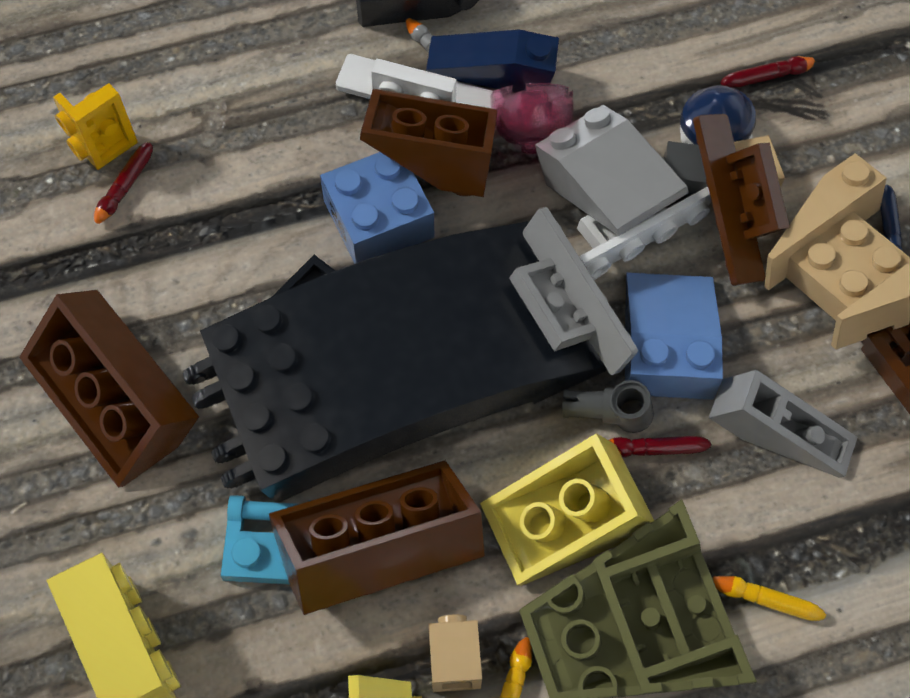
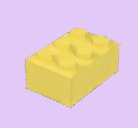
M100 553L46 580L97 698H176L174 690L181 687L180 682L169 660H165L160 649L157 651L154 649V647L161 644L160 638L150 618H146L140 605L135 607L136 604L142 602V599L132 578L127 576L121 563L112 566L105 555Z

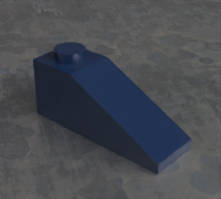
M520 29L432 36L426 71L451 77L464 83L544 99L556 71L559 38Z

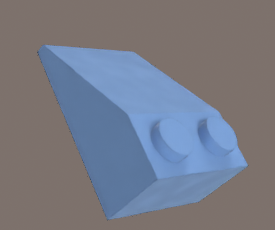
M627 272L625 329L636 345L638 353L625 366V381L634 380L642 383L647 387L650 396L714 400L723 380L722 334L713 277Z

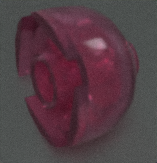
M529 83L526 84V90L514 94L512 86H507L493 91L490 95L491 108L497 111L496 130L508 143L520 145L522 153L536 154L535 144L549 137L553 131L564 128L573 122L574 93L573 90L569 92V87L564 85Z

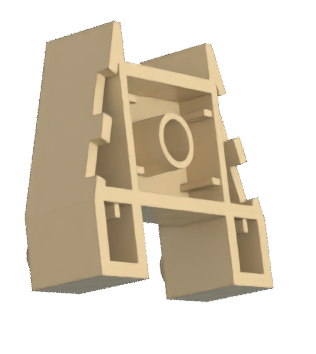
M856 153L826 173L790 223V228L785 230L769 253L764 287L770 290L787 278L836 320L831 346L836 350L865 340L867 334L890 326L894 330L909 325L910 257L865 221L880 210L887 177Z

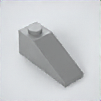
M757 369L723 379L709 415V419L746 442L839 478L846 476L858 438Z

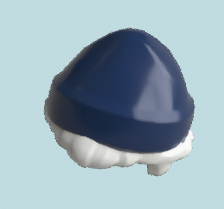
M723 85L701 89L687 100L682 109L680 117L682 143L698 145L693 118L709 114H726L728 116L734 142L753 138L752 132L756 126V111L752 101L737 89Z

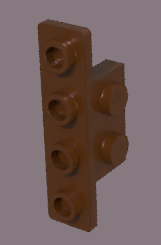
M726 114L697 116L693 118L696 140L701 153L706 183L712 200L716 225L719 230L731 284L738 286L764 281L766 275L757 238L790 228L770 142L758 143L736 152L729 119Z

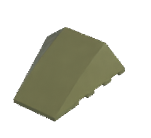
M682 499L668 508V512L653 522L646 523L634 531L632 536L610 551L606 550L593 559V563L575 575L571 574L519 610L549 698H615L757 683L738 634L735 635L715 587L701 552L700 541Z

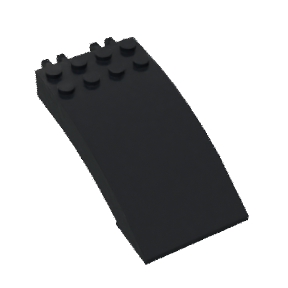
M530 221L453 234L376 256L286 290L200 330L209 357L183 370V377L186 384L189 385L203 383L205 380L216 376L219 381L195 392L192 395L193 397H191L195 408L203 409L226 400L239 433L238 436L212 449L211 453L214 461L218 464L229 462L247 454L249 461L222 474L221 480L224 488H237L256 479L260 491L274 502L280 503L359 465L404 446L498 412L530 402L536 404L607 371L589 340L554 351L509 279L516 268L539 262L523 236V230Z

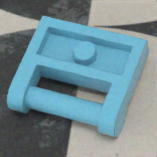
M230 495L220 575L223 581L290 585L274 533L243 531L245 519L270 521L269 513L298 505L297 503L246 501L245 496Z

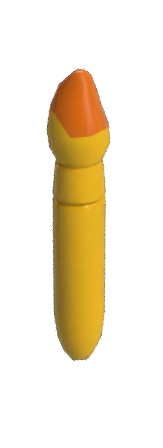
M737 576L712 577L716 589L728 597H743V599L804 620L821 621L826 618L822 608L807 600L757 584L746 583L741 577Z
M529 637L520 640L510 656L511 668L506 676V682H504L500 698H520L526 672L532 664V646Z

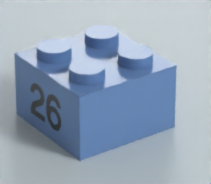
M381 152L320 175L324 202L354 264L435 238L434 211L415 174Z

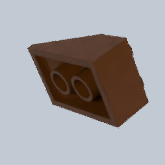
M373 89L361 129L360 140L442 191L453 192L464 197H484L498 109Z

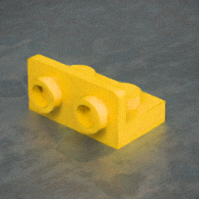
M110 83L96 92L90 93L75 106L60 92L53 96L59 113L54 115L55 119L63 131L70 137L66 142L80 161L87 158L99 170L138 143L121 97Z

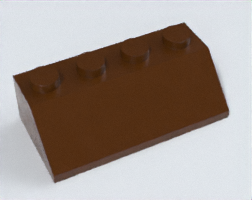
M98 290L56 294L19 357L118 488L126 486L177 449L199 418L198 414Z
M446 460L269 513L270 523L286 575L303 615L369 595L410 580H416L420 577L459 566L485 556L481 511Z

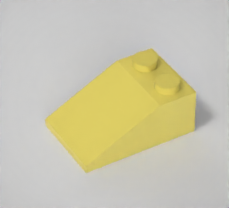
M597 433L480 503L512 575L519 586L612 549L631 537L634 531L646 523L654 521L616 445Z

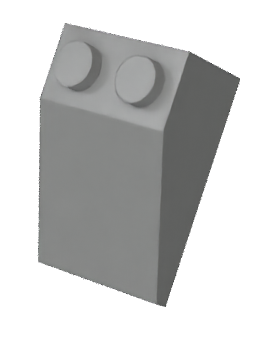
M605 105L589 110L583 117L564 128L553 131L549 137L535 144L546 185L618 236L689 193L687 185L631 122Z

